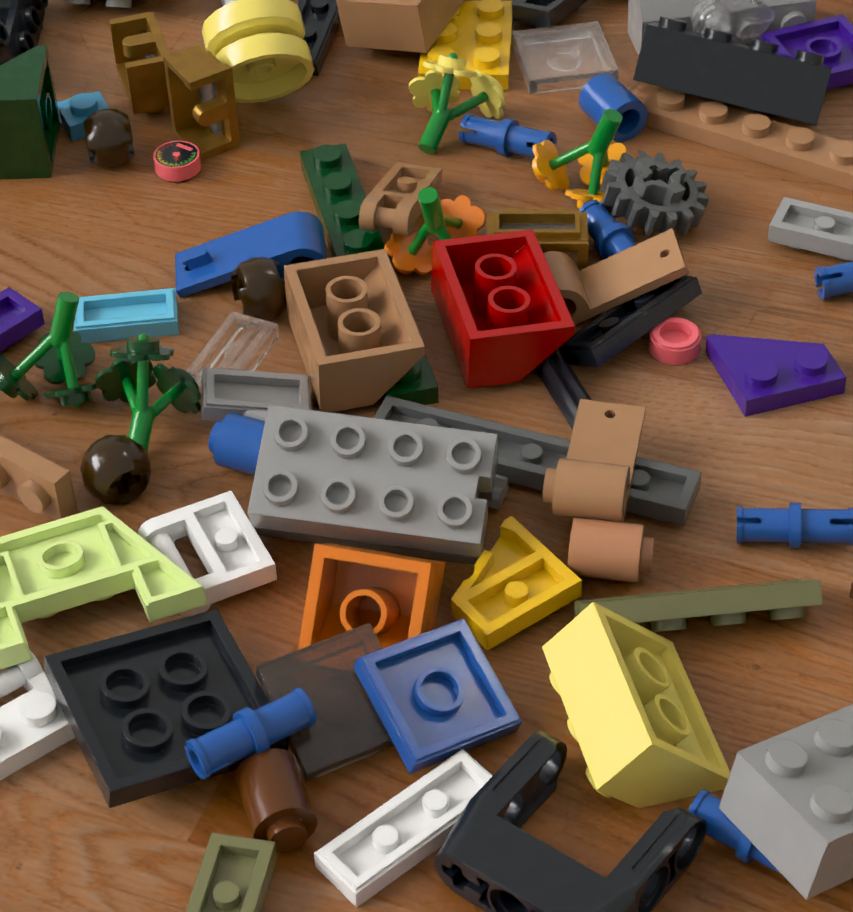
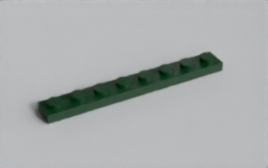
M346 143L322 145L316 149L300 151L301 168L319 220L322 222L332 257L384 249V243L378 229L377 231H369L359 228L360 208L366 196ZM426 354L381 397L383 401L386 396H391L424 405L439 403L438 385Z

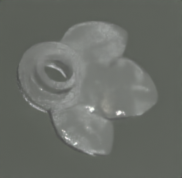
M702 0L695 6L692 12L691 23L695 32L704 34L706 27L732 33V41L745 44V38L756 37L771 25L775 12L769 5L759 0Z

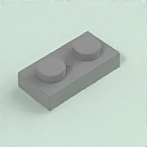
M783 197L769 225L768 241L787 245L793 249H803L833 256L844 261H853V213Z

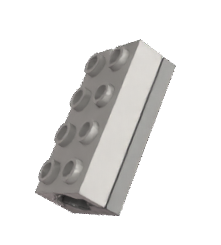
M268 405L247 514L259 536L318 544L333 543L393 554L475 564L485 548L488 529L487 500L492 501L498 464L497 434Z

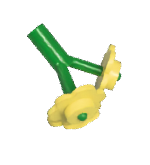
M456 53L449 55L439 54L438 62L423 61V66L432 70L427 71L425 77H416L409 83V91L413 95L414 106L418 108L427 107L432 112L418 144V148L427 154H435L451 120L478 105L481 112L487 118L494 116L496 119H500L504 116L502 107L505 105V94L500 83L487 73L483 75L479 70L472 71L465 68L467 60L458 58ZM458 76L470 78L473 85L471 86L473 97L449 110V103H455L460 99V91L458 90L460 81Z

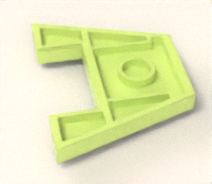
M103 506L1 536L0 670L32 660L22 623L38 618H48L60 611L89 602L106 600L115 594L131 589L136 590L149 622H154L207 605L204 587Z

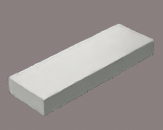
M461 749L314 853L315 867L356 908L439 849L470 799L493 775L465 750Z

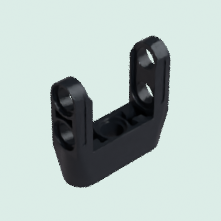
M540 730L532 734L470 799L434 859L436 871L442 881L459 896L486 912H651L697 856L703 845L708 826L705 819L683 807L664 811L606 878L520 829L557 789L558 776L563 769L567 757L566 743Z

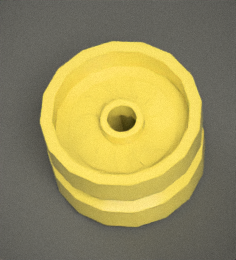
M238 0L217 9L204 21L202 35L206 51H210L222 64L232 67L236 102H266L284 97L304 86L313 75L314 66L310 49L306 41L303 40L306 32L298 5L290 0Z

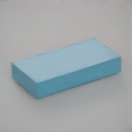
M176 288L79 297L74 332L80 335L81 342L84 343L127 340L128 337L139 336L143 333L151 337L179 335Z

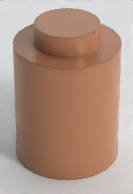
M574 517L569 542L568 568L579 577L639 583L640 572H652L655 538L644 537L645 525Z

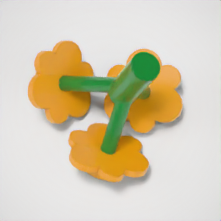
M606 109L591 141L562 155H558L555 145L550 140H544L533 145L532 151L535 158L532 161V168L537 179L541 183L546 184L551 191L566 189L565 195L576 199V206L578 208H581L588 201L597 200L602 202L604 193L599 192V186L602 184L610 161L612 159L620 161L622 153L626 152V147L622 143L611 145L623 119L622 115L614 109ZM576 159L578 160V164L582 167L579 173L580 179L585 185L589 186V189H567L569 187V179L565 172L567 169L566 164Z

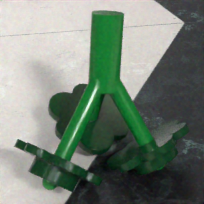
M60 292L58 294L50 333L43 335L39 345L17 366H13L9 360L0 354V391L11 398H16L19 395L26 401L35 399L38 396V392L25 375L35 365L37 368L43 369L44 378L49 383L62 384L65 381L67 382V387L45 392L44 398L59 397L61 406L72 405L74 408H79L82 402L92 400L91 390L98 388L96 382L78 383V380H81L86 375V367L94 362L95 350L90 344L81 342V337L78 333L72 332L79 303L77 295L70 292Z
M144 333L139 336L128 337L127 345H120L118 348L110 350V356L118 359L114 360L109 368L100 371L95 377L96 385L102 390L103 398L106 401H115L120 398L121 401L129 403L132 419L128 437L142 445L147 453L153 421L170 404L183 413L190 411L197 414L201 410V405L198 402L201 399V394L196 381L189 373L180 368L171 367L169 369L163 364H157L153 368L151 360L164 361L169 360L170 356H174V349L162 348L160 346V339L157 337H151ZM156 383L157 388L164 395L150 407L148 406V388Z

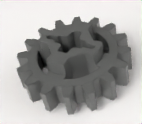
M643 150L638 151L636 158L625 152L622 153L620 161L612 159L600 187V191L604 193L602 203L614 206L611 213L614 218L624 216L630 229L641 225L644 227L645 234L650 236L654 229L663 233L672 228L686 235L690 226L697 228L707 206L709 196L704 194L707 187L706 183L694 181L697 175L695 170L685 171L681 166L682 161L679 159L669 163L665 161L663 153L658 152L655 158H652Z

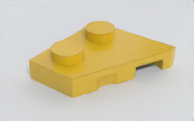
M510 516L501 524L500 537L491 551L484 550L474 564L473 575L462 582L451 598V615L457 621L465 619L476 640L488 651L581 597L582 580L513 516Z

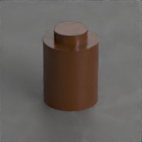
M272 748L260 754L256 752L243 760L236 770L235 780L253 838L275 842L276 851L281 853L298 849L314 833L317 827V818L296 757L288 750Z

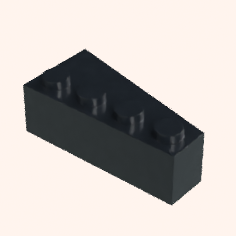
M660 16L659 22H652L646 25L633 80L817 125L832 66L823 64L824 55L797 50L796 57L777 53L779 45L752 38L749 46L732 41V33L706 27L704 34L687 30V22Z

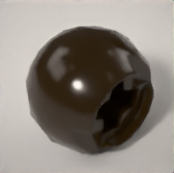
M101 109L93 112L84 120L85 138L91 163L102 168H116L126 164L134 156L133 137L127 114L117 109Z
M251 257L241 262L232 272V292L235 301L241 299L243 305V314L241 315L256 322L270 321L280 316L286 309L285 279H280L278 272L279 262L267 257Z
M106 435L96 440L86 450L80 466L84 487L91 495L105 504H126L135 500L146 489L152 472L147 451L142 445L126 435Z

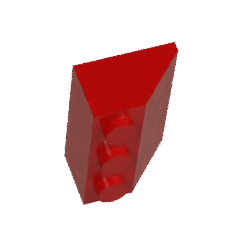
M533 229L433 241L431 292L467 389L520 382L575 334V324Z

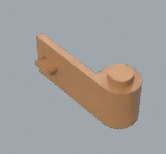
M672 228L580 271L574 261L565 253L559 251L543 253L575 325L689 274L679 242Z
M580 399L567 457L559 459L557 469L547 468L545 473L543 502L552 503L553 515L624 522L646 406Z

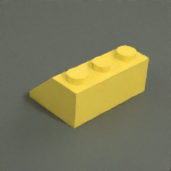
M592 602L542 647L551 670L549 675L550 682L561 696L569 717L567 720L568 729L579 743L587 763L586 776L598 793L607 798H616L637 808H644L697 796L702 789H706L709 792L725 789L730 770L672 641Z

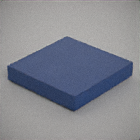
M465 619L358 657L353 669L409 774L449 759L461 749L469 751L514 733L522 723Z

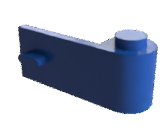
M292 212L175 253L176 292L180 298L231 281V274L236 267L251 257H267L279 262L278 272L280 278H284V265L326 259L322 222L317 216L309 212Z

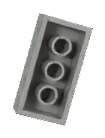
M853 704L738 751L719 805V809L806 900L853 878Z

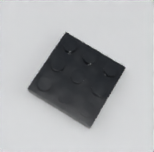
M217 609L44 656L45 675L109 808L203 780L195 773L188 760L185 742L190 739H196L233 721L234 713L245 707H249L254 711L270 703ZM288 736L270 745V749L288 750L290 737ZM247 757L211 774L210 777L236 770Z

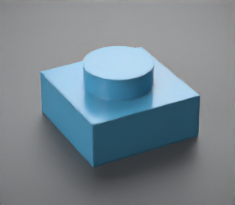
M100 91L80 93L74 95L71 99L57 102L60 121L72 142L85 138L83 122L87 117L101 109H110Z

